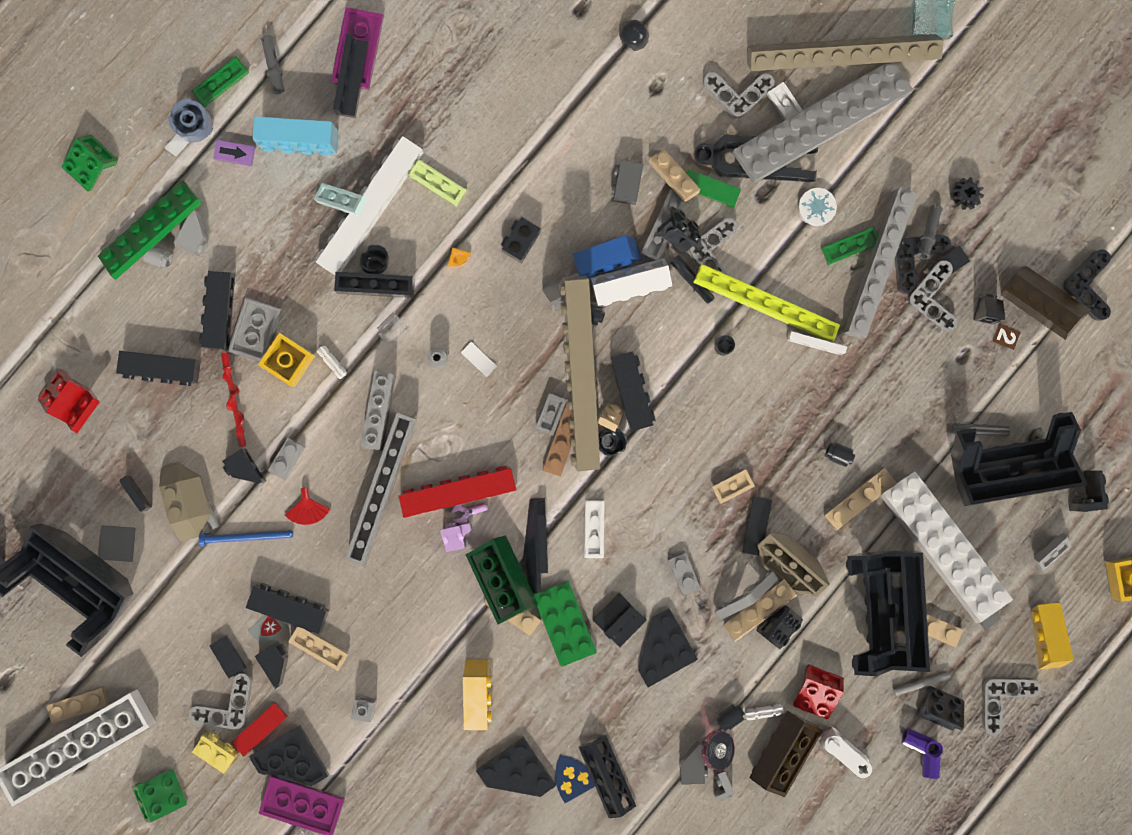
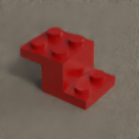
M59 369L57 373L55 372L51 376L48 386L43 388L38 395V401L45 412L65 422L70 430L75 433L80 431L100 403L91 389L70 378L68 373L62 369Z

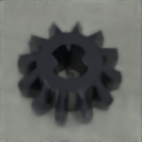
M969 177L967 180L961 178L960 182L953 184L954 189L950 193L955 195L951 198L952 201H957L955 207L961 205L962 210H966L967 207L972 210L975 208V205L981 204L980 199L984 197V194L980 193V191L984 187L977 186L979 184L978 180L973 183L972 177Z

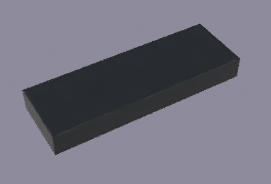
M753 496L742 548L743 553L760 556L758 544L766 536L772 505L771 499Z

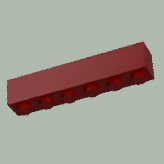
M507 465L496 468V472L489 473L488 470L477 472V477L470 478V475L458 477L459 481L451 482V479L440 481V486L435 487L432 484L421 486L422 490L415 492L413 488L403 490V494L398 495L403 518L517 491L512 468L507 469Z

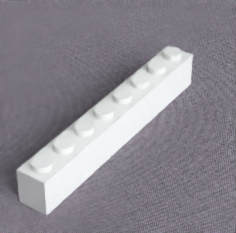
M402 136L400 140L397 139L395 141L391 154L384 157L380 170H376L373 173L369 186H365L360 192V195L367 199L360 215L356 216L349 213L346 218H343L338 225L339 229L337 232L329 237L326 248L321 249L318 253L316 263L333 275H335V272H342L408 177L417 160L423 155L422 149Z

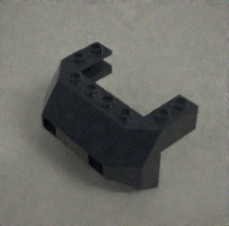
M1073 412L1053 415L1046 439H1035L1029 442L995 446L988 449H983L981 441H975L976 428L956 431L951 458L956 486L964 506L1088 485L1073 454L1081 432Z
M41 523L30 526L21 550L0 565L1 597L7 595L31 576L86 618L83 623L72 631L70 635L72 639L66 644L68 648L80 657L85 655L110 631L126 610L134 594L128 579L67 532Z
M883 551L864 552L847 556L846 569L848 570V576L863 573V583L866 586L864 602L867 606L866 624L868 625L867 643L869 644V650L853 655L852 668L854 669V675L879 676L892 670L930 672L923 552Z

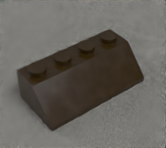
M1027 266L1015 273L1003 287L1001 295L1064 340L1070 336L1091 311Z
M787 710L786 714L781 718V723L777 730L772 734L769 744L762 751L757 765L753 767L749 778L764 790L786 797L823 730Z

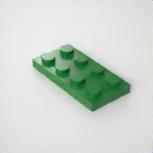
M569 581L534 594L538 603L539 613L561 667L597 653Z

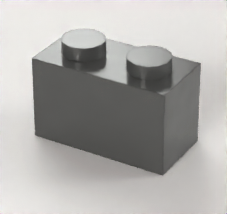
M621 160L620 166L616 165L614 177H618L617 184L612 185L611 191L615 202L636 205L644 164Z

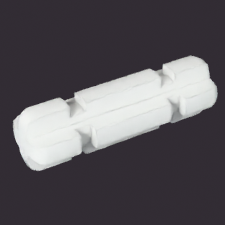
M321 346L317 353L320 357H323V360L330 369L335 371L334 374L339 379L346 376L347 371L341 367L338 360L332 353H329L326 346Z
M776 704L773 705L774 707L769 705L757 707L755 710L753 708L746 709V719L755 720L756 717L761 719L773 717V715H783V706Z

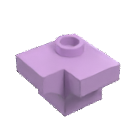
M456 522L445 524L446 528L441 529L440 532L446 552L466 548L465 536L472 530L471 522L457 525Z

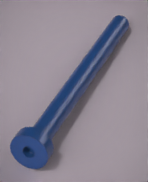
M293 531L206 536V533H200L199 545L203 547L207 543L292 538Z

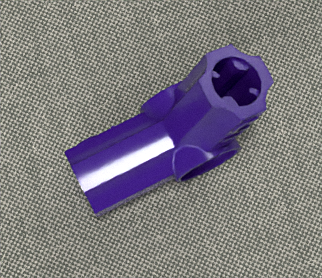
M907 728L902 735L901 743L922 752V776L930 779L940 778L943 746L934 738ZM935 743V749L929 752V745Z

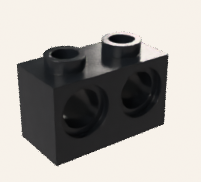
M521 216L519 221L517 219L511 226L512 233L509 237L505 236L501 246L503 253L522 264L540 235L541 228ZM523 227L530 229V233L526 236L520 234V229ZM518 243L520 249L517 252L511 251V244Z

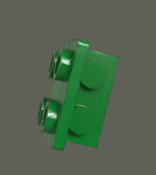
M87 135L75 139L62 164V168L89 192L92 191L103 169L116 166L118 159L92 135Z
M173 769L143 783L131 786L145 822L151 823L187 805Z

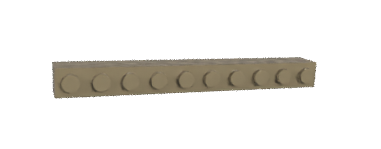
M938 34L754 45L748 46V66L751 71L935 60L942 59L944 40Z
M586 275L562 277L559 290L564 300V303H561V314L565 316V322L562 323V332L566 334L563 350L564 354H567V361H564V367L569 377V380H566V390L570 392V399H567V408L571 410V417H568L569 429H572V436H569L570 447H573L574 453L570 455L571 465L575 466L577 472L600 469L589 278Z

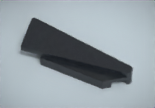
M545 498L529 500L522 571L533 593H541V573H548Z

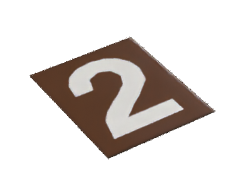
M999 324L993 342L1014 350L1021 332Z

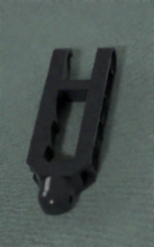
M724 135L715 144L704 143L697 146L694 151V159L699 164L711 165L720 177L749 178L741 165H725L721 158L722 152L725 149H736L756 136ZM818 147L806 154L818 153ZM785 165L763 179L815 182L817 170H801V168L786 167Z

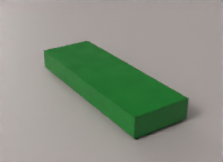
M236 56L194 88L192 93L206 107L249 72Z
M689 169L687 170L686 174L700 188V192L697 195L732 208L735 207L741 189Z
M872 226L821 247L827 265L874 247L878 233L875 226Z

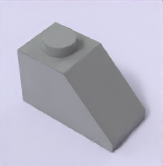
M193 211L188 215L174 241V244L197 256L205 252L208 241L199 213Z

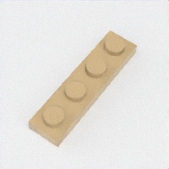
M882 468L825 513L824 516L834 529L838 530L897 482L886 468Z
M784 579L723 626L736 642L794 599L797 594Z

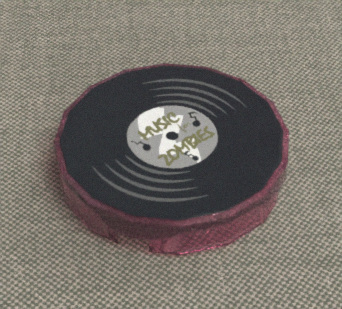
M724 731L709 733L703 742V745H705L704 750H702L703 761L711 769L717 771L724 770L730 765L735 754L733 738Z

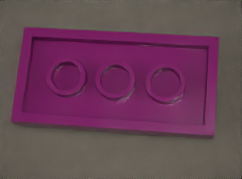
M345 8L331 78L332 83L338 84L346 34H352L355 40L367 41L369 43L361 89L370 90L384 20L383 14Z
M271 775L258 814L323 835H334L345 798Z

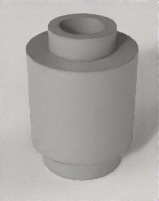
M154 246L142 257L146 263L159 268H168L172 262L173 255L168 250Z
M434 348L428 353V362L434 368L441 369L447 365L448 355L444 350ZM439 354L440 360L434 361V356Z

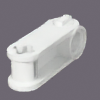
M831 727L824 732L819 742L830 754L834 755L858 777L866 778L870 776L872 767L866 755L849 742L836 728Z

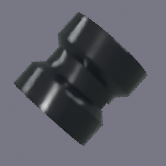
M727 335L721 336L714 343L716 353L721 356L730 354L735 348L734 339Z

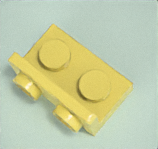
M205 732L192 753L223 774L228 770L239 752L230 743H224L219 740V736L213 732Z

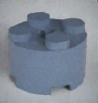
M184 99L173 105L174 108L168 119L169 125L177 135L185 141L193 143L200 142L211 135L213 131L212 117L200 103L191 99Z

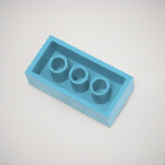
M254 116L253 140L265 152L282 150L283 153L292 154L293 151H301V154L312 155V152L320 153L322 156L337 154L339 131L332 122Z

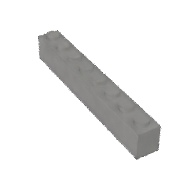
M901 187L893 191L843 334L859 340L867 338L917 193Z
M396 413L345 560L361 566L367 564L417 419Z

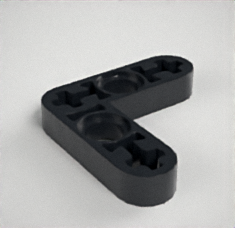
M935 235V244L941 240L946 245L942 249L941 246L932 247L933 250H931L930 254H941L949 250L951 247L949 237ZM920 237L902 238L900 245L904 243V246H908V249L904 252L905 256L909 255V257L900 259L899 256L903 255V249L899 248L895 256L897 288L903 294L913 292L917 285L914 256L919 252L917 245ZM902 261H907L910 264L908 271L901 269L900 264ZM911 274V276L907 277V283H911V287L907 290L902 285L906 282V277L902 278L901 275Z
M1103 249L1093 252L1063 284L1064 290L1071 297L1091 310L1088 315L1096 321L1106 320L1111 314L1110 307L1088 285L1111 260L1109 252ZM1103 255L1102 261L1094 265L1093 263L1099 259L1098 256ZM1084 267L1091 269L1089 277L1084 276L1082 272ZM1078 279H1081V281H1079V282L1075 285L1076 288H1073V289H1072V288L1070 287V286L1072 285L1071 282H1074V281H1076V280H1078ZM1085 293L1091 296L1089 304H1086L1082 299ZM1101 308H1102V309H1103V311H1102V314H1103V315L1098 316V313H1099V310H1098V309H1101Z

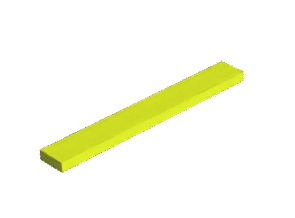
M701 264L699 266L693 283L832 343L835 341L840 324L706 265Z

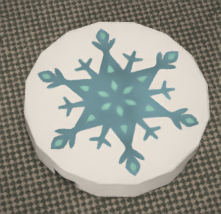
M813 188L805 192L798 204V211L802 220L816 227L830 222L835 216L837 209L836 199L832 193L822 188Z

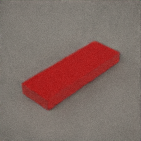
M275 702L231 743L244 757L284 721L288 715Z

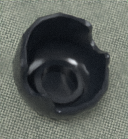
M639 20L626 21L620 28L619 37L621 43L633 51L643 49L649 42V32L645 24Z
M370 245L365 253H361L360 266L365 273L382 274L388 268L389 255L384 247Z
M605 428L598 434L599 451L604 455L616 456L626 449L627 438L620 429H616L614 432Z

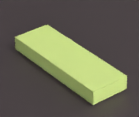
M419 159L408 174L409 177L455 206L458 205L467 191Z

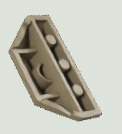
M181 463L161 468L159 488L169 525L180 542L199 537L211 515L201 476Z
M770 532L758 544L762 566L768 572L773 571L780 582L785 579L794 592L817 597L829 586L830 583L819 561L792 537Z

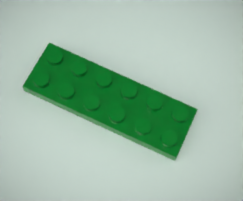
M182 180L151 209L147 210L142 217L132 223L107 248H104L98 255V258L110 276L115 280L118 279L199 207L202 202L188 184Z

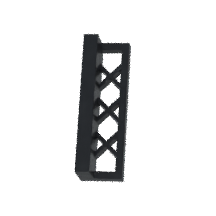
M346 34L333 110L339 116L356 118L369 43L367 41L355 40L352 34Z
M602 735L593 742L584 743L578 748L608 818H620L635 808L636 804L607 736ZM601 742L604 746L603 754L600 753L597 746ZM607 761H610L612 765L611 772L607 770ZM615 779L619 781V790L615 789ZM622 797H625L628 802V806L625 808L621 803Z

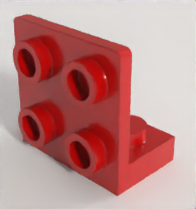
M808 664L805 668L804 683L793 701V706L829 719L844 693V678Z

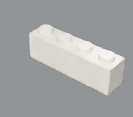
M665 258L591 278L598 306L610 305L618 300L625 301L637 295L644 296L656 290L663 291L667 287L672 286L669 267Z

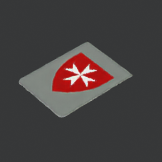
M264 615L249 629V632L263 648H266L289 625L286 622Z

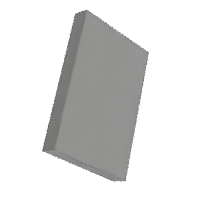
M245 297L228 352L260 362L273 342L283 309Z

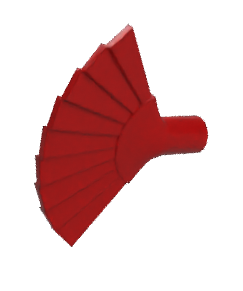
M308 487L300 488L301 501L285 514L294 523L311 525L324 519L331 509L312 500L309 497Z

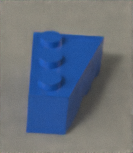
M627 235L573 254L579 276L586 275L588 278L597 276L599 272H610L615 270L616 267L628 266L633 262L642 260L636 238Z

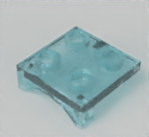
M914 0L912 36L938 34L942 39L949 40L953 36L952 17L956 0Z

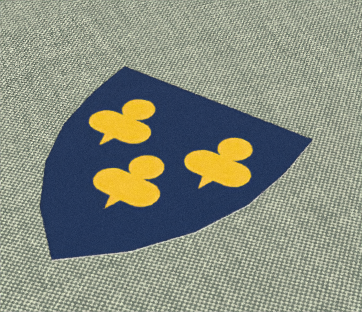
M559 756L555 774L556 786L564 803H567L594 788L595 785L586 766L571 757Z

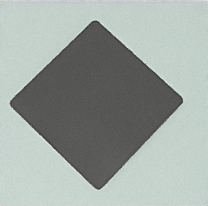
M102 525L99 557L102 560L133 562L136 528Z

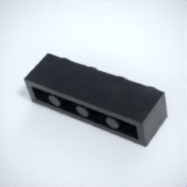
M208 271L207 276L204 278L206 295H203L202 303L205 309L204 314L201 315L203 332L199 336V343L202 348L226 351L229 349L236 276L231 272Z
M335 272L334 291L337 294L414 298L415 278L402 275Z
M119 350L116 373L122 374L124 379L134 380L135 376L142 377L141 381L153 382L155 378L161 379L160 383L172 384L173 381H180L179 385L191 386L192 383L198 384L201 361Z
M632 351L611 357L610 361L630 432L654 426L653 422L656 421L653 410L650 411L648 403H651L648 392H644L643 389L645 379L643 373L639 374L637 367L640 366L638 355H634Z
M265 583L253 586L246 605V609L317 634L322 632L329 613V609H326L324 604L318 602L314 604L307 602L308 599L302 596H296V598L289 596V592L281 589L275 591L271 589L270 585Z

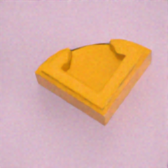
M452 247L448 267L463 265L470 258L471 252Z

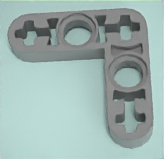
M711 72L704 77L703 87L733 118L739 119L746 115L767 95V92L773 88L775 81L770 74H762L742 94L738 95L717 73ZM709 79L716 80L715 85L719 88L717 93H715L716 87L713 84L708 85ZM768 80V86L765 85L760 91L758 88L762 82ZM722 91L729 92L730 99L722 100L720 93ZM748 92L756 93L757 99L755 101L748 100ZM744 101L745 105L742 107L741 112H734L735 106L739 107Z
M724 219L701 236L703 248L701 253L703 256L706 253L709 255L702 262L699 261L702 256L699 253L695 254L693 252L695 247L693 246L689 249L691 257L698 266L704 265L707 260H711L715 264V270L719 269V272L728 275L711 251L737 231L738 227L734 219ZM725 223H727L728 225L732 224V232L727 230L723 233V236H725V238H723L721 233L718 230H716L719 228V230L722 231L725 228ZM710 234L718 236L719 240L716 244L708 241Z
M939 261L910 294L909 303L941 330L951 332L957 327V319L932 299V296L953 271L950 262ZM946 264L948 272L940 274L941 281L937 277L932 276L933 272L936 275L940 272V265L944 266ZM928 279H933L936 282V286L932 290L927 289L925 286ZM921 294V300L925 303L928 300L930 301L924 310L921 309L923 307L921 303H914L915 298L913 297L915 295L919 296ZM930 306L938 308V314L934 317L928 314ZM943 312L945 313V315L942 316L943 318L949 320L950 318L952 319V327L947 326L945 328V322H943L940 319L938 322L936 321L938 318L941 317Z
M773 571L766 573L746 593L718 607L714 611L721 620L749 607L778 580V577Z
M241 672L234 677L229 709L196 705L189 711V719L196 724L229 729L241 728L247 719L252 687L251 675L247 672ZM244 677L247 683L243 685L242 691L236 692V689H241V682H238V680ZM237 695L244 697V705L239 706L235 703ZM199 709L201 714H207L208 710L210 711L208 716H201L199 719L194 712ZM243 709V711H240L238 714V719H241V721L235 724V721L232 720V718H234L237 715V710ZM214 712L222 714L223 719L221 722H216L213 719Z
M987 678L982 684V727L984 731L993 736L1000 734L1003 721V697H1036L1041 692L1039 682L1030 678ZM1011 682H1014L1016 684V690L1012 693H1009L1007 691V685ZM993 683L996 686H1001L1002 690L994 688L992 692L988 689V686H992ZM1030 683L1031 685L1035 686L1034 689H1031V692L1027 689H1022L1021 685L1024 687H1029ZM994 701L997 704V709L990 712L988 704ZM988 715L997 716V718L993 717V723L996 724V727H993V731L988 728V725L992 724V718L988 717Z

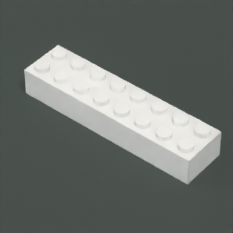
M915 471L881 495V498L975 623H981L1013 600Z
M137 689L1 767L0 786L11 806H14L154 725L156 721Z

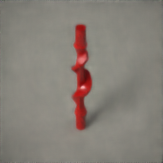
M224 352L221 353L224 371L222 379L227 382L230 394L226 408L229 411H233L238 446L245 447V430L242 427L245 418L238 409L236 395L240 390L232 380L231 373L233 367L230 363L229 353Z

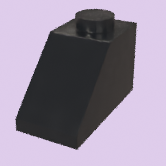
M986 294L978 298L974 321L991 325L1005 321L1003 300L997 299V296L992 294Z
M240 449L222 461L224 463L223 469L228 476L231 475L233 478L258 484L266 482L247 449Z
M279 641L254 656L275 689L283 684L288 662V651L284 644H280Z

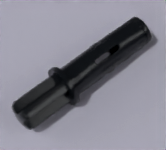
M680 255L670 262L694 289L693 292L696 291L707 304L715 299L714 295L707 288L693 283L696 274Z

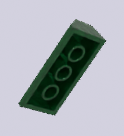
M506 535L493 538L465 554L497 625L538 606Z

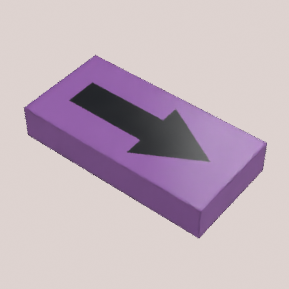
M217 140L213 159L252 166L255 147Z

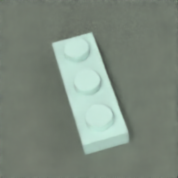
M324 183L321 184L314 197L317 203L356 216L360 215L367 201L362 195Z

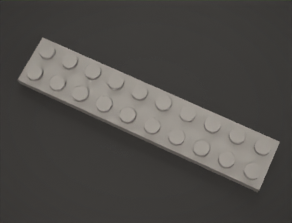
M888 62L733 150V155L751 181L756 183L911 94L913 88L894 62Z

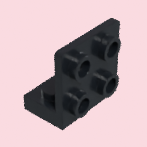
M1083 471L1088 484L1085 485L1087 498L1075 499V503H1068L1069 511L1089 512L1108 509L1109 498L1107 493H1105L1106 477L1103 471Z

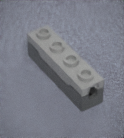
M374 371L360 447L383 450L396 375Z

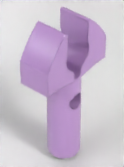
M486 503L470 508H465L462 504L456 505L451 513L461 511L465 514L453 521L460 524L466 523L468 516L487 511L488 506Z

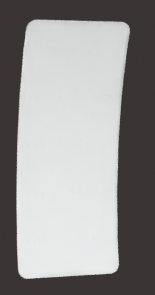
M176 134L164 148L174 156H177L189 142Z
M472 342L461 352L486 377L497 367Z

